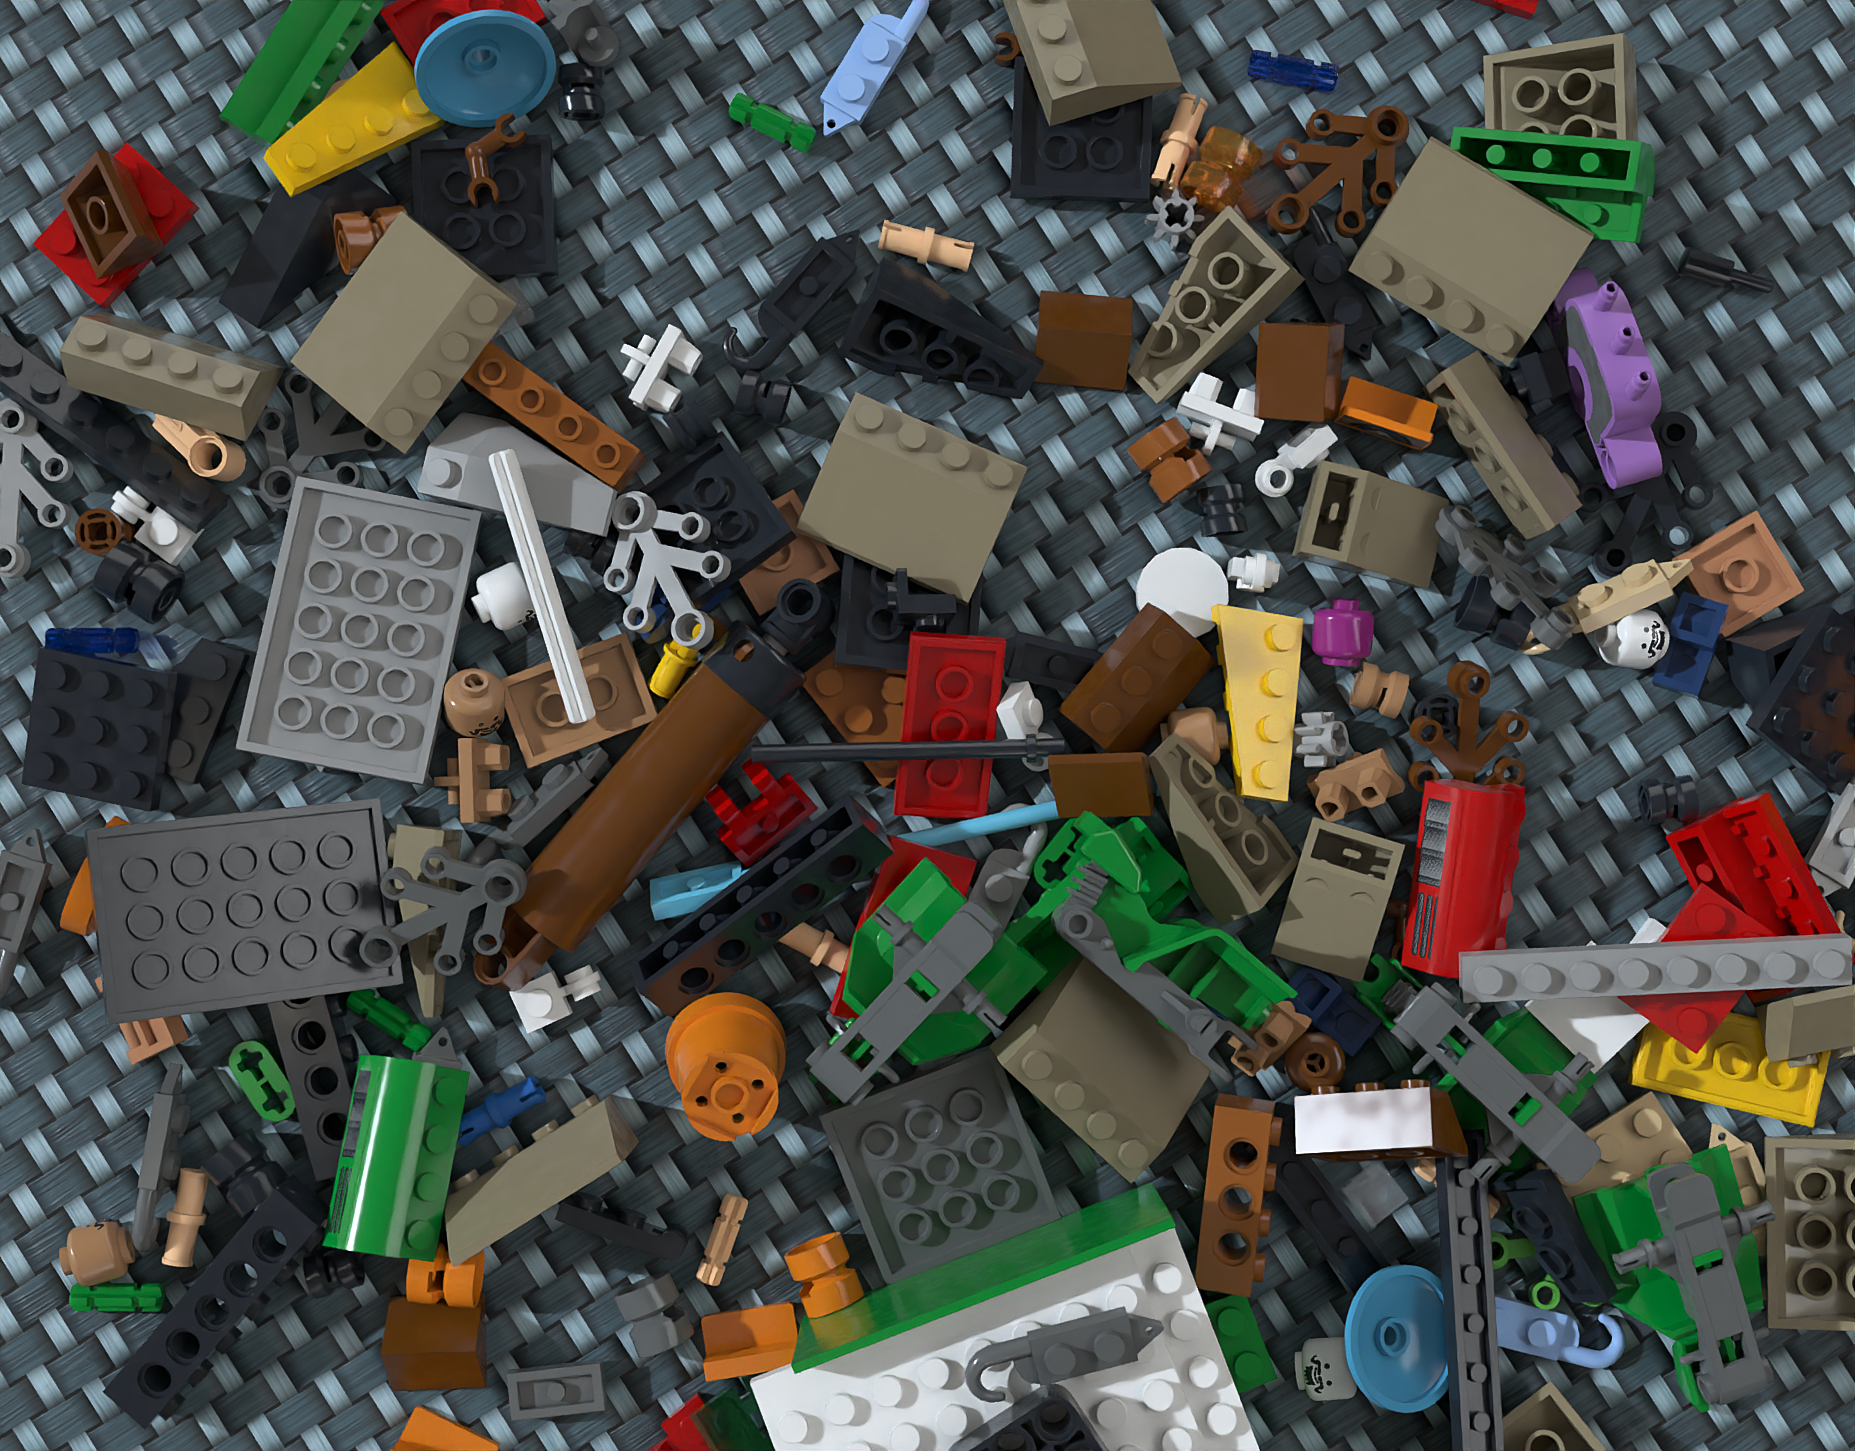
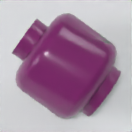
M1331 598V607H1322L1314 614L1313 652L1323 657V664L1359 666L1360 659L1368 657L1372 651L1374 615L1368 610L1359 609L1358 599Z

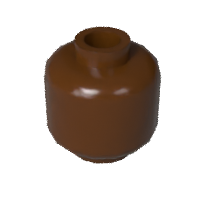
M1319 1032L1301 1035L1288 1047L1284 1056V1070L1290 1082L1298 1089L1308 1093L1312 1092L1313 1087L1336 1086L1342 1080L1346 1069L1345 1054L1340 1044L1331 1036ZM1311 1054H1318L1315 1060L1307 1059ZM1323 1058L1324 1067L1321 1070L1318 1063ZM1306 1064L1314 1065L1316 1072H1311Z

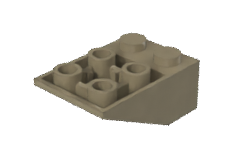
M1322 460L1313 468L1292 557L1428 590L1441 538L1435 528V522L1439 519V511L1449 504V499L1366 470Z
M1313 817L1271 955L1361 983L1390 897L1405 845Z

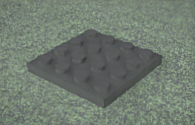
M990 1045L903 1078L897 1083H890L872 1090L855 1107L847 1101L845 1104L841 1102L818 1111L820 1121L886 1286L1061 1219L1004 1068L989 1048Z

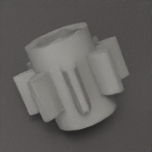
M1174 189L1171 199L1167 201L1156 196L1152 204L1159 213L1149 214L1145 219L1146 225L1155 226L1156 232L1152 242L1157 243L1161 239L1169 242L1171 251H1175L1178 242L1182 239H1185L1187 243L1193 244L1197 237L1190 227L1201 226L1204 222V216L1194 215L1193 208L1197 198L1193 197L1189 201L1179 198L1178 189ZM1177 214L1183 217L1181 225L1175 223L1170 227L1165 223L1168 215L1172 218Z
M1333 712L1303 713V723L1294 725L1293 754L1297 758H1305L1304 767L1306 768L1336 766L1335 756H1343L1348 748L1349 740L1346 726L1341 721H1334Z

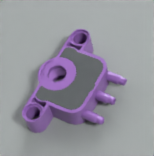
M1584 267L1573 270L1545 313L1572 385V390L1568 392L1576 412L1584 419L1603 474L1612 489L1658 477L1662 474V459L1650 425L1661 408L1660 387L1629 302L1624 292L1615 282L1609 281L1599 289L1590 268ZM1580 375L1584 384V390L1580 381Z

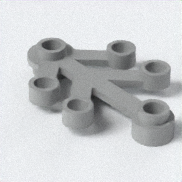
M7 398L0 402V447L3 446L2 463L0 464V555L8 550L11 553L12 559L10 564L5 567L0 564V576L16 579L26 574L31 565V555L28 549L19 543L21 494L23 493L38 509V519L44 526L61 529L67 526L71 519L69 507L55 500L23 464L24 446L41 462L40 470L47 480L55 483H64L72 477L74 467L70 459L58 454L37 431L39 420L10 398ZM17 412L20 417L19 423L14 428H9L7 424L10 414ZM61 460L63 471L60 475L53 476L51 466L55 461ZM58 506L61 511L60 518L52 523L48 518L49 510Z
M631 491L619 496L615 501L611 517L615 528L619 532V537L611 566L605 571L603 581L608 590L619 595H626L634 589L631 604L625 609L623 614L625 626L638 633H647L654 627L656 615L650 606L658 580L676 615L671 624L673 639L679 645L689 649L697 650L705 647L711 641L714 634L713 622L708 615L695 609L674 567L700 572L703 577L714 582H720L726 579L731 571L730 560L717 551L700 553L662 545L654 529L679 532L682 538L692 543H701L710 534L709 521L695 512L681 515L657 510L654 500L643 492ZM640 509L639 517L633 523V514L636 510ZM698 521L699 528L697 532L690 535L689 529L691 524ZM638 542L644 556L636 582L635 573L629 568ZM715 559H718L719 568L711 574L710 565ZM623 572L624 581L620 586L616 587V577ZM643 610L644 619L636 626L635 617ZM697 624H701L700 633L694 639L692 631Z

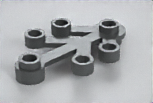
M301 370L291 372L286 377L285 389L292 398L299 447L289 460L283 437L289 429L287 415L276 408H267L262 411L257 421L259 429L264 433L269 467L261 474L259 479V493L265 503L282 510L290 509L297 476L356 488L362 485L364 475L361 468L349 461L340 462L333 470L305 473L316 457L365 449L371 453L380 454L390 446V443L382 438L378 446L371 447L368 444V437L374 431L367 426L361 431L333 435L349 413L335 399L331 401L315 423L312 396L316 392V383ZM299 378H306L308 382L306 390L302 393H296L294 391L295 381ZM272 415H278L280 417L279 427L273 431L268 430V418ZM347 468H352L355 472L354 481L349 484H343L341 481L342 472ZM282 479H288L291 484L289 492L279 495L277 492L278 482Z
M1445 505L1439 511V519L1435 522V528L1445 541L1458 548L1460 564L1475 576H1480L1486 570L1492 587L1490 591L1491 596L1502 608L1511 611L1523 601L1537 616L1530 624L1531 631L1535 637L1546 647L1552 650H1559L1572 637V629L1575 627V622L1567 612L1559 607H1553L1549 610L1528 588L1530 587L1544 598H1549L1561 586L1558 578L1544 567H1539L1532 573L1518 565L1529 553V549L1517 536L1507 534L1501 540L1477 526L1479 524L1478 519L1466 507L1461 505L1457 507Z
M440 846L431 847L425 852L420 864L423 874L434 880L448 877L474 886L463 892H457L415 881L412 879L411 874L401 867L391 868L385 873L380 883L381 892L385 897L391 900H401L404 898L433 907L393 928L389 926H375L371 928L360 944L361 958L371 967L387 968L396 961L402 945L447 923L443 943L438 948L433 960L435 969L445 976L457 974L464 963L465 953L462 949L470 911L487 902L484 924L477 929L473 944L479 953L487 956L494 955L500 951L505 939L502 924L508 905L518 902L524 895L527 887L525 872L513 861L497 859L490 861L482 867L455 860L446 848ZM429 859H440L444 863V867L436 868L432 866ZM495 877H505L511 881V884L501 885ZM389 880H400L404 888H394L389 883ZM484 934L492 935L497 942L494 944L486 943L481 936ZM376 939H383L391 946L383 947L377 943ZM451 955L456 959L457 963H446L442 956Z

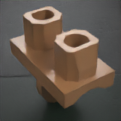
M458 738L459 758H447L448 777H434V787L448 786V805L460 804L461 823L491 822V817L507 814L511 806V793L509 789H490L489 771L509 769V746L488 743V739Z
M1383 748L1365 755L1359 752L1351 753L1345 757L1344 763L1310 775L1307 780L1308 787L1316 797L1315 805L1328 822L1344 818L1345 813L1364 806L1372 808L1383 804L1386 798L1402 793L1405 787L1402 778L1392 769Z
M1282 1001L1278 1004L1271 1002L1273 1010L1261 1025L1256 1028L1251 1026L1247 1031L1239 1028L1259 1045L1255 1051L1246 1047L1233 1035L1230 1038L1228 1044L1236 1049L1231 1061L1249 1076H1254L1260 1069L1266 1071L1309 1027L1312 1019L1306 1015L1294 1012L1295 1007L1290 1001Z

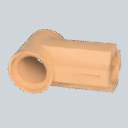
M155 414V421L152 426L188 460V464L193 472L199 476L223 482L233 481L241 476L245 469L246 458L244 451L239 445L227 440L220 433ZM220 448L222 451V462L214 469L211 463L212 455Z

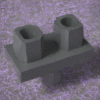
M550 0L547 7L555 17L551 23L576 62H584L590 66L600 67L611 63L615 59L621 43L595 0Z

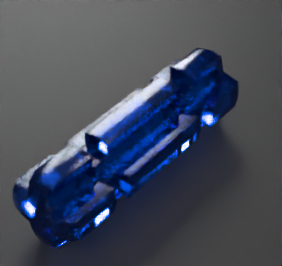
M1253 50L1249 58L1247 73L1248 76L1265 80L1266 76H1271L1274 82L1307 88L1309 84H1314L1315 89L1330 92L1334 90L1337 84L1339 66L1322 61L1320 65H1314V60L1284 54L1271 57V52Z
M131 627L116 628L115 631L113 628H72L71 630L49 628L45 632V646L80 653H113L114 650L120 653H136L140 647V634L137 629Z

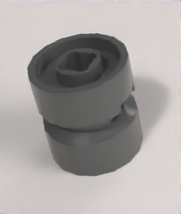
M669 1270L658 1272L632 1283L613 1296L623 1321H629L633 1324L629 1335L639 1358L650 1357L666 1351L689 1339L695 1333L686 1308L676 1305V1300L680 1293Z

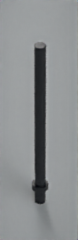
M1026 734V739L752 745L751 754L752 764L1026 758L1027 762H1036L1038 757L1065 755L1064 738L1036 739V734Z

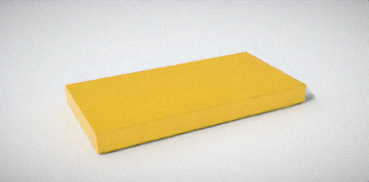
M1729 1012L1699 1052L1695 1054L1649 1021L1638 1032L1627 1083L1814 1128L1831 1050L1816 1053L1818 1063L1789 1068L1787 1059L1769 1063L1758 1018Z

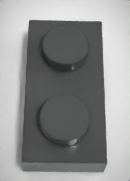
M602 1359L512 1369L506 1374L511 1421L605 1411L607 1407Z

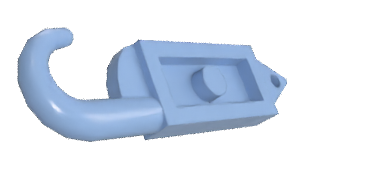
M912 0L902 20L886 14L874 15L869 20L867 19L820 96V101L824 104V138H828L854 123L859 126L861 125L924 19L929 7V0ZM833 122L836 124V126L834 128H829L828 124Z
M1495 1294L1497 1341L1500 1347L1555 1361L1561 1360L1588 1368H1606L1613 1365L1623 1354L1625 1349V1333L1621 1324L1609 1315L1600 1314L1598 1319L1611 1330L1612 1341L1606 1349L1598 1351L1578 1346V1326L1575 1320L1565 1312L1556 1309L1542 1310L1532 1303Z

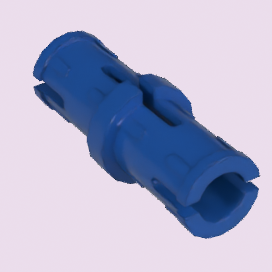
M531 1074L525 1080L500 1094L492 1092L484 1098V1103L462 1115L459 1133H462L463 1136L458 1138L459 1143L467 1146L471 1141L496 1127L504 1129L511 1125L512 1118L538 1103L546 1101V1094L542 1085L537 1088L535 1087L539 1080Z

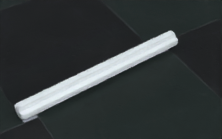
M513 449L493 453L489 456L488 460L569 721L574 724L591 720L596 712L516 453Z

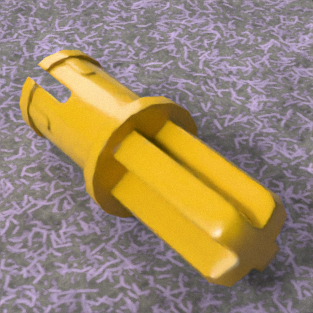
M697 624L692 631L694 639L700 633L701 624ZM674 639L672 642H666L663 646L665 654L654 674L647 682L650 690L668 699L674 696L675 690L688 668L694 667L697 664L698 658L696 655L700 650H693L679 645Z

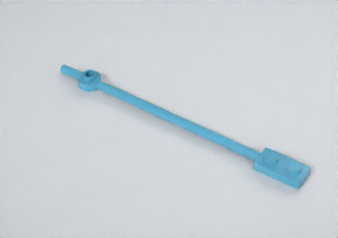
M1157 789L1156 797L1161 796L1159 789ZM1054 800L902 834L897 837L934 847L1059 819ZM736 860L651 879L650 902L655 921L669 917L681 918L694 912L749 869L743 870L741 861Z

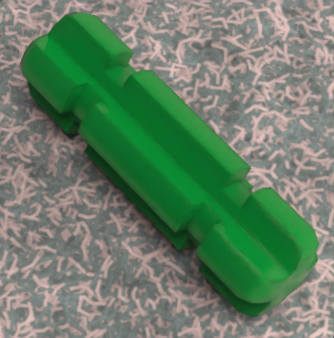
M743 93L735 95L728 111L732 119L744 125L749 122L752 125L751 128L782 143L789 141L790 147L802 153H807L811 149L816 139V130L801 121L796 124L793 121L794 118L766 104L760 103L756 105L755 99Z
M371 989L357 990L350 993L345 1003L348 1008L359 1015L366 1014V1020L396 1040L401 1037L404 1039L402 1044L411 1050L420 1052L430 1041L433 1034L430 1028L420 1022L413 1023V1017L383 997L381 999L375 998L376 993Z
M76 1283L71 1287L69 1305L75 1311H92L94 1307H98V1311L135 1312L138 1307H142V1312H158L164 1307L166 1292L160 1283H143L141 1288L137 1287V1283H101L97 1287H85Z

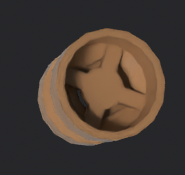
M1363 661L1352 685L1349 705L1360 709L1367 707L1376 708L1380 715L1396 719L1407 694L1409 675L1397 671L1388 674L1380 671L1378 665Z

